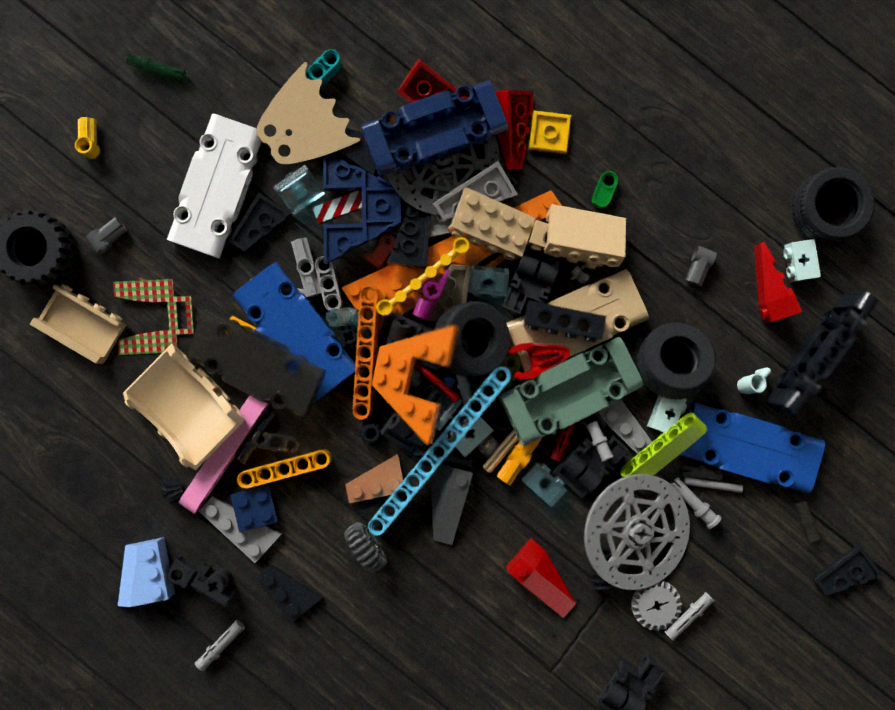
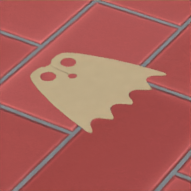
M307 62L297 69L276 94L257 126V135L262 142L267 143L271 147V155L280 164H293L318 158L360 141V138H352L346 135L345 129L349 122L348 118H337L333 115L332 109L336 100L323 99L319 95L322 80H309L306 78ZM271 124L275 126L276 134L274 136L268 137L265 135L264 128L266 125ZM287 129L292 130L291 136L286 135ZM281 145H288L291 152L287 157L279 155L278 149Z

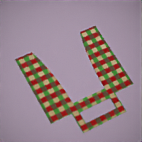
M173 279L113 282L114 297L145 302H167L169 330L148 332L118 340L119 355L163 353L171 344L178 348L177 335L194 334L191 296L174 297ZM176 302H186L187 329H178Z

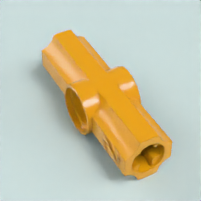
M541 438L526 446H523L520 441L518 444H515L507 456V461L498 472L497 477L511 486L520 470L524 469L532 457V452L537 447L539 441H541Z

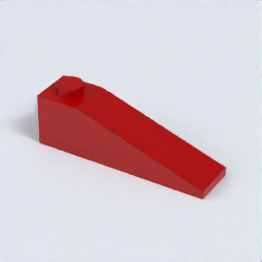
M418 59L397 93L412 103L444 91H450L452 94L456 92L457 88ZM462 96L460 99L467 100L468 97Z
M530 538L507 564V571L564 618L576 603L547 552Z

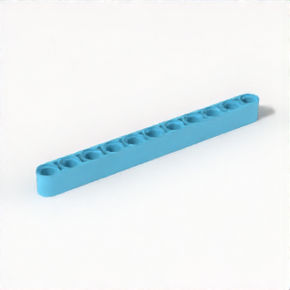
M499 367L492 372L370 520L368 529L371 534L378 536L389 528L511 379L509 369ZM500 370L507 373V379L504 382L497 379V373ZM486 386L494 388L493 396L489 397L485 394L484 389ZM474 401L481 403V411L473 410L472 403ZM462 416H466L469 419L468 426L460 424ZM449 431H453L456 433V441H450L448 439L447 435ZM437 446H441L444 449L443 456L436 454L435 448ZM424 461L431 463V471L424 469ZM412 476L418 477L420 481L418 486L412 484ZM400 491H404L407 494V500H402L399 497ZM387 506H392L395 509L394 515L387 512ZM375 521H380L383 529H378L375 526Z

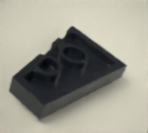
M346 128L345 133L347 136L360 138V141L340 149L338 152L352 160L369 174L375 176L377 169L364 134Z

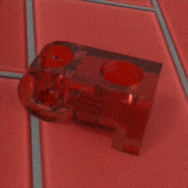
M384 234L380 238V244L373 254L367 251L363 257L364 260L378 270H381L391 255L396 241L395 237L392 234Z

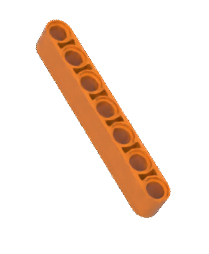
M365 286L362 288L359 300L353 414L360 420L369 417L374 412L375 388L372 385L378 357L380 313L377 311V304L381 301V291L376 286ZM370 289H372L375 294L372 300H370L367 297V292ZM367 309L373 311L372 319L367 318ZM366 328L372 331L371 338L365 336ZM365 347L371 351L369 358L363 353ZM363 367L369 369L370 374L368 377L362 373ZM362 386L368 389V395L362 394ZM361 405L367 408V414H363L360 411Z

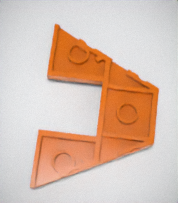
M450 326L380 346L372 385L426 444H432L441 405L408 395L415 360L417 357L450 366L459 326Z

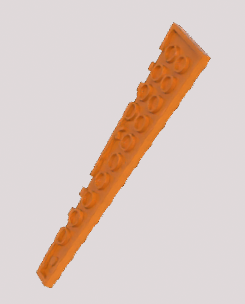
M550 190L514 207V209L535 217V221H542L546 218L551 204L562 205ZM451 236L428 247L426 268L436 264L443 254H448L454 249L453 243L457 238ZM469 243L468 251L456 256L451 264L468 265L472 269L493 253L487 251V248L482 245L475 246ZM389 265L342 287V290L359 313L360 292L365 286L378 287L381 291V300L390 301L395 297L397 291L404 290L410 285L412 279L420 277L426 269ZM449 266L440 269L435 278L424 282L420 290L413 291L407 296V300L404 303L397 304L392 312L403 316L415 308L419 298L428 299L423 294L424 285L431 281L438 283ZM435 285L427 287L426 290L429 291V296L433 292ZM370 289L367 292V297L370 300H372L375 294L374 291ZM371 309L366 311L367 318L372 319L373 317ZM381 314L379 332L381 331L385 316Z

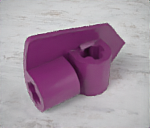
M446 270L438 283L431 281L424 285L423 294L428 300L419 298L413 315L429 321L450 270ZM435 285L433 292L429 296V291L426 290L427 287Z

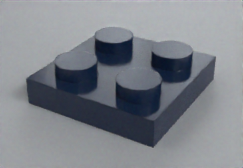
M269 484L231 494L239 533L278 522Z

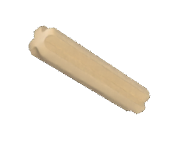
M514 429L483 465V468L488 473L495 469L519 440Z

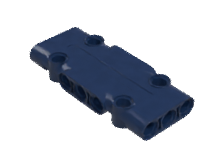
M490 80L473 85L472 87L460 86L452 94L450 91H444L402 106L399 108L398 113L388 111L380 119L361 124L362 132L379 177L400 169L408 170L417 163L424 165L468 149L471 144H482L488 138L509 131L506 118ZM466 96L468 99L462 100L460 97ZM388 122H395L392 126L387 125ZM479 130L482 134L477 135L474 131ZM402 156L409 157L406 161L400 160Z

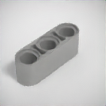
M321 256L315 262V269L323 302L329 311L338 312L343 307V299L333 262H330L329 268L326 271H322L320 265L324 262V256ZM327 280H333L334 286L332 289L325 288ZM333 298L338 299V306L336 308L329 306V302Z

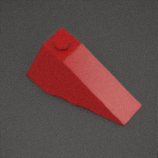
M495 91L509 129L508 132L498 135L507 170L523 169L526 153V144L524 142L526 134H529L530 128L527 127L529 117L533 115V91Z
M765 242L755 245L758 303L761 318L766 323L802 312L791 288L787 289L783 283L785 279L783 273L775 269L776 261Z

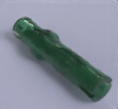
M128 53L129 57L126 58L128 66L140 68L146 73L152 72L184 82L183 78L186 77L185 70L153 61L150 57L143 58Z

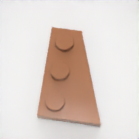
M396 454L348 482L346 490L349 503L392 495L404 480L399 455Z

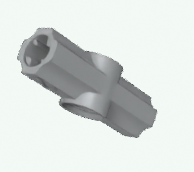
M308 238L296 239L291 244L306 298L318 296L321 294V289ZM310 263L311 270L304 273L302 270L303 265Z

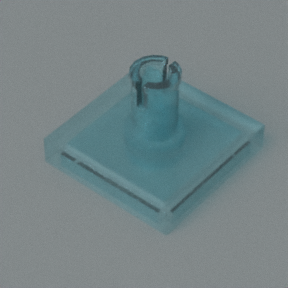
M306 165L294 173H289L290 176L286 175L284 180L273 187L293 215L325 194Z

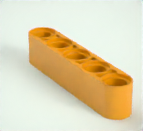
M323 449L254 467L241 472L238 475L237 482L242 488H251L322 469L331 463L332 455L328 450ZM319 454H324L327 457L325 464L318 461ZM301 459L307 460L308 467L306 469L300 467L299 462ZM282 464L289 466V473L282 472ZM264 469H268L270 471V478H265L263 476L262 472ZM245 474H249L252 477L251 483L245 482Z

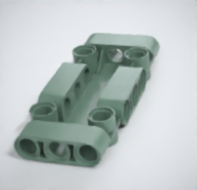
M616 337L586 353H581L542 372L540 375L498 396L520 443L526 446L609 406L610 403L642 388L644 384L624 342L620 337ZM594 352L600 355L599 362L594 360ZM526 385L532 387L533 392L531 395L525 393L524 388ZM611 387H615L617 390L615 397L610 392ZM544 420L550 424V428L547 431L542 428Z

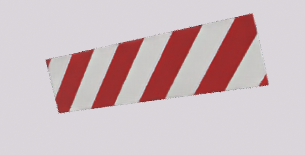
M362 190L312 207L317 222L321 223L362 208Z

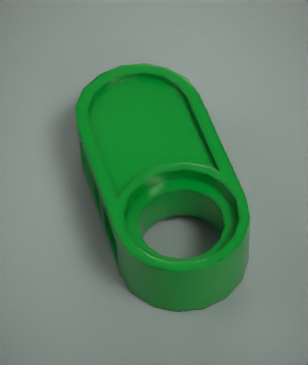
M606 171L599 178L592 196V204L596 208H605L610 203L618 184L616 173ZM604 177H612L613 185H605L603 182Z

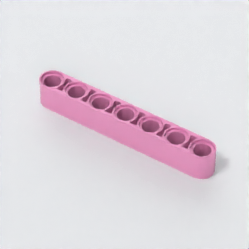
M254 393L248 397L239 410L245 421L207 458L179 500L180 505L194 514L198 512L244 444V440L248 438L268 408L269 403Z

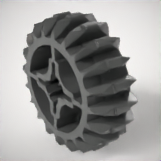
M359 522L348 527L344 532L345 540L361 565L371 573L382 569L387 564L386 555L367 527Z

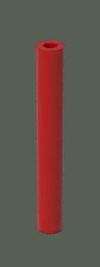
M419 363L414 365L416 370L452 401L457 403L460 400V396L424 365Z

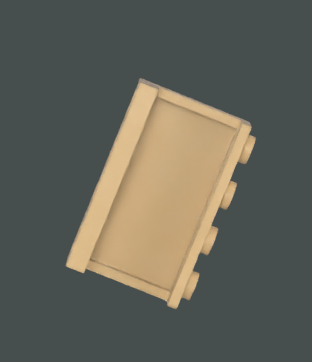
M551 204L546 214L548 235L547 245L544 249L545 254L555 257H566L572 260L588 261L589 263H599L610 267L620 266L625 258L626 218Z
M65 284L61 286L53 285L52 288L55 289L54 294L40 317L33 318L30 325L92 362L103 364L127 324L121 321L122 318L114 313H111V315L106 313V308L103 306L89 303L90 299L82 294L77 296L72 293L73 289Z

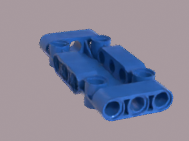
M277 262L268 266L232 295L245 311L248 319L255 324L256 330L285 368L293 373L295 379L300 382L314 402L318 401L355 372V362L337 341L335 334L303 293H300L296 285ZM287 285L292 287V292L289 295L283 293V288ZM259 308L261 310V316L258 319H255L253 316V311ZM334 345L340 351L337 356L330 354V348ZM302 369H306L309 373L306 380L300 377Z
M697 402L692 403L689 413L695 414L706 425L707 430L701 438L684 450L680 456L807 494L812 491L825 449L824 440L787 430L785 427L742 414L730 413ZM719 413L723 416V420L720 423L716 421ZM792 436H795L796 442L792 445L790 440ZM711 450L712 457L707 460L705 454ZM785 473V479L780 481V475Z

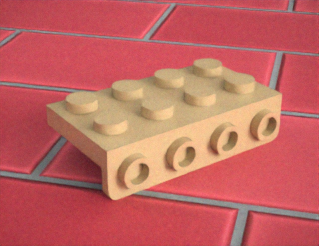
M465 188L448 231L456 238L463 237L469 240V243L472 245H482L487 248V251L503 254L504 258L514 261L523 256L535 217L469 188Z

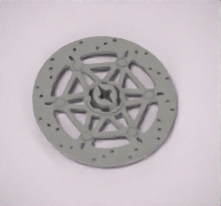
M635 474L617 480L600 494L594 502L586 521L585 549L593 569L606 582L627 590L643 589L660 582L674 570L687 547L690 532L688 510L676 488L659 477L648 474ZM640 489L651 490L658 493V497L655 501L634 498L633 492ZM622 496L623 503L608 522L603 521L609 507ZM637 504H648L650 506L641 514ZM667 504L670 505L674 514V531H670L664 507ZM630 505H632L636 513V515L632 517L630 513ZM625 509L626 521L615 522ZM656 509L651 520L648 519L647 516ZM659 515L662 520L663 529L654 526ZM623 527L622 533L613 531L612 528ZM654 531L663 533V536L653 537ZM601 533L606 534L612 557L608 561H606L601 550ZM613 535L622 538L617 549L614 546ZM660 542V544L651 554L650 543ZM667 542H672L667 555L654 567V559ZM624 546H629V548L620 556ZM644 547L646 551V559H644L640 551ZM634 550L639 558L638 561L626 559ZM621 564L642 566L643 572L640 574H625L617 569Z

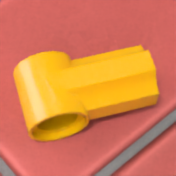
M81 117L78 119V139L75 142V149L88 159L96 158L100 152L97 145V121L94 118Z

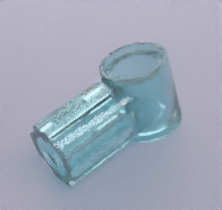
M344 306L338 309H331L329 313H326V320L329 326L333 327L358 326L359 309Z

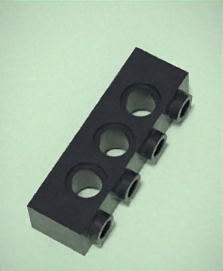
M528 301L523 325H526L528 330L538 331L541 328L546 329V333L553 335L562 332L566 333L565 337L577 339V336L585 337L584 341L596 343V339H602L606 316ZM542 313H546L550 318L547 324H543L540 321ZM561 317L568 319L569 324L566 328L561 327L559 324ZM580 321H585L588 325L585 332L581 331L578 327Z

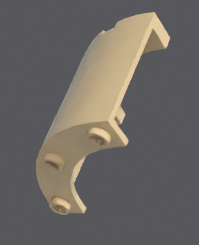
M171 344L123 392L125 404L129 408L138 410L158 429L157 432L163 438H167L179 455L181 464L187 468L190 466L197 470L245 421V418L237 406L228 402L230 398L217 383L200 367L196 369L189 362L191 359L175 345Z

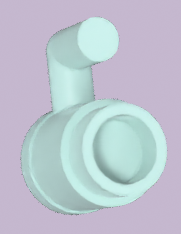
M759 369L755 371V374L743 377L737 383L738 390L743 394L763 392L766 388V378L771 374V369Z

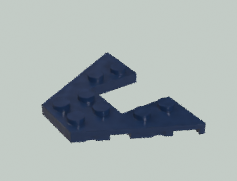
M329 155L323 156L324 191L362 190V224L324 225V263L328 264L401 225V197L396 193L391 183L387 182L384 178L371 175L366 170L347 164L346 161H340Z

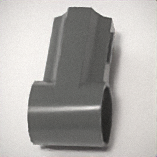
M114 217L102 228L91 231L85 239L97 254H103L111 248V243L123 235L127 229L118 218Z
M698 245L692 255V264L685 281L692 285L702 286L708 269L713 265L717 253Z

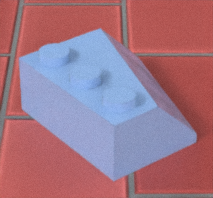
M164 537L125 546L118 606L133 607L167 600L175 594L174 585L168 579L170 564Z

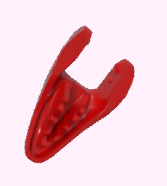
M521 343L508 350L509 354L516 355L517 352L526 351L530 356V371H524V373L517 371L514 375V378L532 379L562 363L570 356V350L567 347L550 344Z

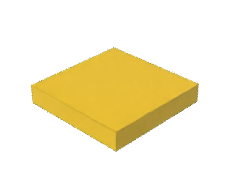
M533 111L529 150L566 154L571 115Z

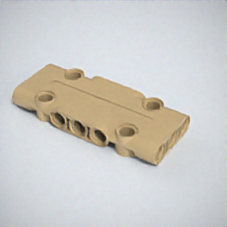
M625 269L547 303L549 305L606 316L602 339H596V343L584 341L585 337L577 336V339L565 337L566 333L562 332L553 335L546 333V329L539 328L538 331L528 330L527 326L523 325L525 315L507 322L513 347L521 343L559 345L567 347L570 350V356L612 338L613 335L649 320V315L629 271ZM600 284L607 286L606 294L599 291ZM542 313L540 321L543 324H547L550 318L546 313ZM561 317L559 319L560 326L566 328L569 324L568 319ZM617 318L623 321V327L621 329L615 326V320ZM580 321L578 327L581 331L585 332L588 325L585 321ZM526 351L517 352L524 371H530L531 361L529 354Z

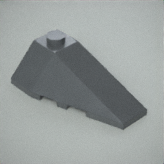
M442 463L432 474L430 481L433 537L435 541L453 544L473 474L471 470Z

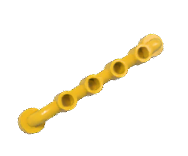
M463 237L457 238L453 243L454 249L448 254H443L440 260L433 266L427 267L420 277L412 279L410 285L404 290L397 291L395 297L390 301L385 299L379 301L377 311L383 316L391 314L397 304L404 303L407 300L408 295L413 291L420 290L422 284L428 279L435 278L440 269L450 266L456 256L466 253L469 249L467 239Z

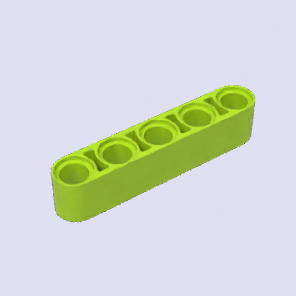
M686 414L627 462L621 469V476L627 477L635 474L654 476L701 438L707 430L706 425L695 414Z

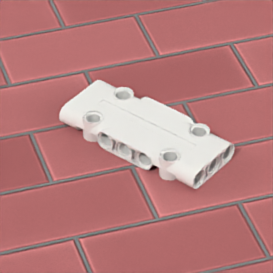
M217 114L211 115L206 132L200 138V149L194 153L180 191V204L174 210V221L167 238L168 241L220 259L226 238L230 236L232 231L231 224L236 221L253 174L251 169L257 162L256 155L262 141L257 135L256 128ZM214 141V145L211 148H207L208 142ZM246 153H250V158L244 161L243 156ZM188 212V218L182 220V214ZM221 224H224V226H225L224 231L221 232V233H218V232H217L218 226L221 225Z

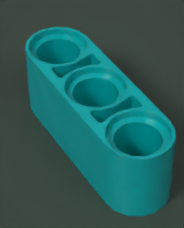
M332 49L325 51L305 71L307 79L322 80L320 89L341 69L342 63L337 51ZM332 58L337 60L334 64H328V61ZM323 72L321 77H314L315 73Z

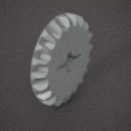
M662 580L650 587L637 589L632 597L631 606L634 617L643 627L650 630L659 631L667 629V627L673 625L678 620L679 614L682 613L679 593L671 584ZM655 601H658V603H662V605L659 606V610L652 608V606L655 605Z

